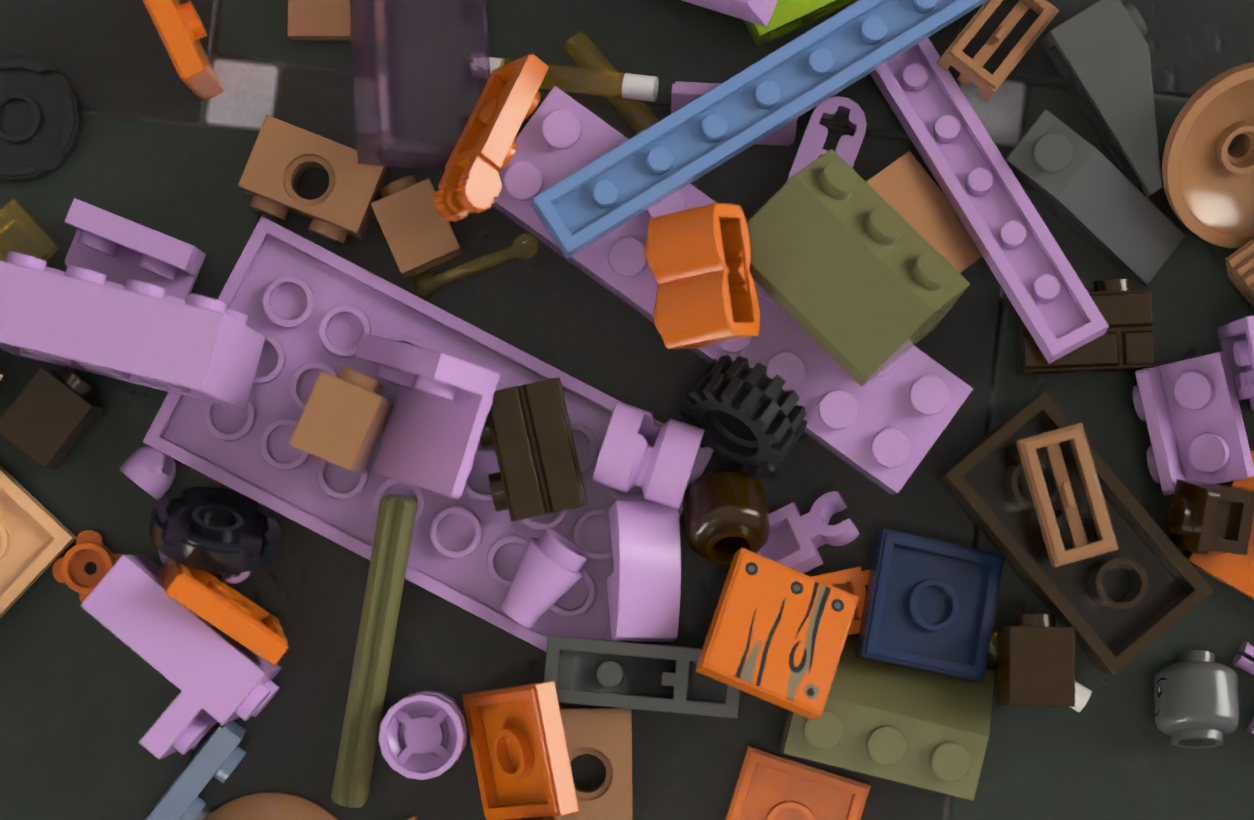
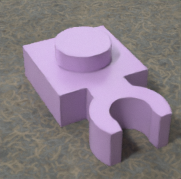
M832 491L820 496L813 503L810 512L802 515L794 502L768 514L771 528L767 543L756 554L801 573H806L824 564L817 548L825 544L832 546L849 544L859 536V532L850 518L843 520L837 525H828L830 518L835 513L847 508L839 492Z

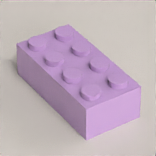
M9 251L6 262L0 261V349L14 355L63 367L67 366L72 369L246 411L266 337L246 326L247 315L226 309V303L209 297L188 293L185 301L166 295L165 289L149 283L127 279L126 286L106 281L105 275L89 269L68 265L66 272L47 267V262L17 252Z

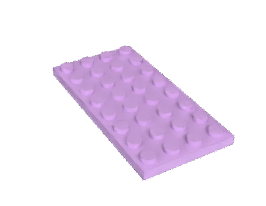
M261 216L217 299L227 304L226 309L247 315L246 326L266 336L246 411L168 392L142 442L368 560H371L382 497L386 494H401L414 498L417 502V509L405 579L547 652L549 635L612 640L606 579L614 572L609 509L616 501L653 502L645 499L642 487L634 486L625 493L592 482L601 447L619 400ZM362 332L440 352L500 373L495 391L560 377L588 506L511 522L508 510L496 512L490 489L488 474L500 472L495 447L482 449L480 439L473 458L471 472L467 477L463 493L458 499L375 473L374 464L390 414L363 475L293 447L289 443L320 371L337 377L341 366L373 378L378 383L384 385L380 396L394 404L399 385L377 378L379 365L355 357ZM654 419L656 424L663 425V423ZM708 446L699 448L686 490L697 478L702 476L714 452L712 448ZM683 500L678 510L679 518L683 512ZM549 528L571 540L587 554L588 560L581 568L585 575L537 619L532 628H527L505 614L500 605L510 590L531 538L539 539L545 529Z

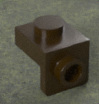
M1177 479L1174 497L1171 498L1166 509L1167 536L1175 546L1194 553L1208 554L1209 551L1247 555L1254 516V490Z

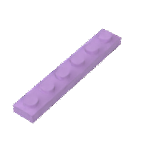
M927 38L874 70L870 75L1050 364L1104 335L1109 325L950 71H945L936 64L941 57L930 39Z

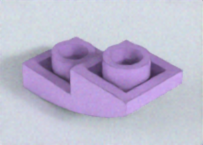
M616 501L609 509L614 572L606 579L612 641L674 642L678 635L681 596V544L678 509L656 502Z

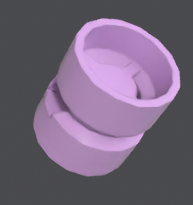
M618 401L601 447L592 482L625 493L634 486L642 487L645 499L679 510L705 429L675 419H670L661 426L655 423L652 412Z
M423 690L409 694L392 706L381 722L379 743L383 757L393 770L407 778L425 780L440 776L455 764L467 746L469 731L465 712L456 700L442 692Z

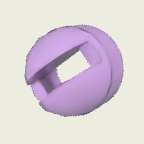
M149 445L140 447L133 452L119 468L129 479L157 500L168 491L176 477L174 458Z

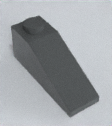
M1100 0L1050 30L1040 44L1119 171L1146 197H1149L1162 188L1150 52L1149 45L1143 37L1147 34V27L1141 14L1132 3L1126 2L1123 4L1121 0Z
M1046 109L1032 123L1005 158L1008 166L1029 197L1144 286L1149 284L1186 236L1097 148Z
M548 636L544 682L554 681L558 702L737 719L741 712V690L695 671L703 647Z

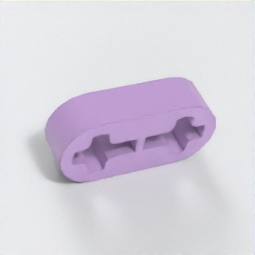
M836 96L817 105L809 119L787 181L794 174L828 152L822 149L828 135V128L820 124V119H832L836 111L848 115L846 125L854 129L853 137L842 135L836 145L835 152L853 168L867 126L865 114L856 102L846 97Z

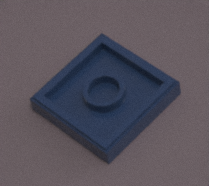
M888 529L877 530L855 657L973 682L984 681L1005 555Z

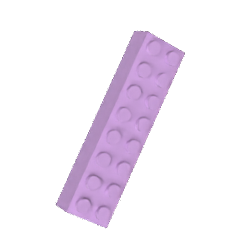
M554 86L514 140L517 143L516 152L510 162L498 172L502 189L498 197L494 198L495 203L491 204V206L566 259L532 208V198L629 139ZM689 184L566 260L654 323L653 310L656 303L658 282L646 261L644 252L649 218L717 202L692 184ZM753 279L760 311L758 336L690 350L707 363L714 359L718 361L721 356L729 355L734 362L737 356L748 358L750 368H754L757 362L766 366L767 371L765 375L771 379L778 374L786 381L782 389L784 391L794 390L800 399L795 405L805 407L807 415L803 420L807 421V426L803 432L889 495L898 494L973 388L915 346H912L864 386H861Z

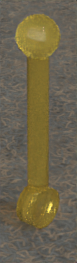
M521 234L515 239L512 246L436 275L421 273L414 280V291L420 297H431L436 293L438 287L507 260L515 257L523 260L532 259L538 252V241L531 234Z

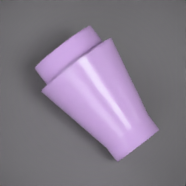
M546 528L539 539L531 538L510 590L501 603L500 608L517 623L527 628H532L537 619L585 575L581 568L588 560L587 554L565 536Z

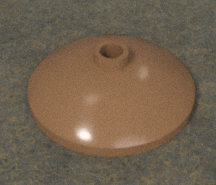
M1254 62L1233 67L1220 73L1203 85L1187 101L1176 117L1168 134L1163 152L1162 180L1172 211L1184 226L1198 237L1209 243L1226 248L1240 249L1254 239ZM1239 134V141L1236 146L1228 150L1230 142Z

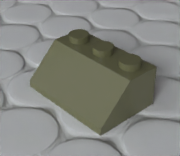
M833 149L794 174L747 222L751 246L749 271L752 278L861 386H864L933 331L970 285L946 258L940 255Z
M847 635L822 716L813 721L788 710L779 745L782 753L974 801L989 739L995 670L986 668L984 681L973 682L855 657L858 636Z

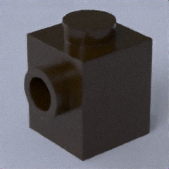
M65 366L58 373L53 369L40 367L1 417L0 434L44 468L58 469L104 408L90 398L96 391V387L71 368Z
M1016 614V626L997 628V705L1075 707V627H1055V615Z

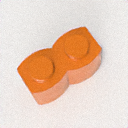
M713 203L649 218L644 252L646 261L658 282L653 318L656 329L662 336L666 348L695 349L758 336L760 327L759 302L755 284L749 271L751 262L750 237L741 206Z

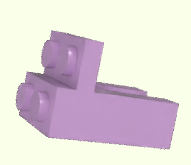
M122 555L80 606L181 690L180 694L139 743L158 759L177 751L184 755L190 748L194 751L211 733L218 722L224 725L240 717L245 721L251 716L256 717L279 690L280 687L272 682V679L282 668L278 664L274 666L165 594L160 572L162 567L149 556Z

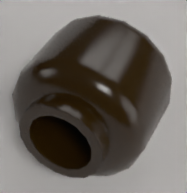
M718 469L697 478L686 490L683 500L686 533L692 550L700 557L721 566H730L735 552L740 548L757 553L767 543L771 528L766 498L762 485L752 475L738 470Z

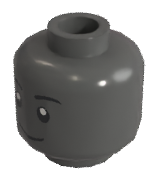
M1201 650L1179 652L1176 654V663L1168 664L1155 673V725L1159 731L1171 736V744L1183 748L1218 747L1223 745L1224 736L1237 729L1239 723L1237 673L1224 664L1216 663L1214 653Z

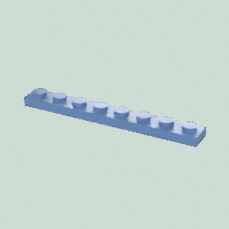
M858 0L532 198L531 206L565 258L568 259L988 0Z

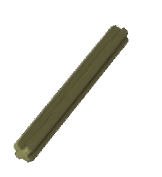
M386 494L380 500L331 794L332 801L335 804L350 808H360L368 800L417 509L416 499L406 495Z

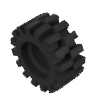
M729 355L721 356L718 361L714 359L709 363L681 402L683 406L680 409L681 417L688 419L685 423L705 429L700 447L704 448L709 445L714 450L711 456L719 462L725 457L730 460V468L740 471L745 465L748 473L751 475H758L761 470L765 475L770 474L775 468L778 469L806 429L807 421L803 420L807 415L805 407L795 405L800 399L794 390L784 391L782 389L786 381L778 374L773 379L765 375L767 371L766 366L757 362L754 368H750L748 358L737 356L733 362Z

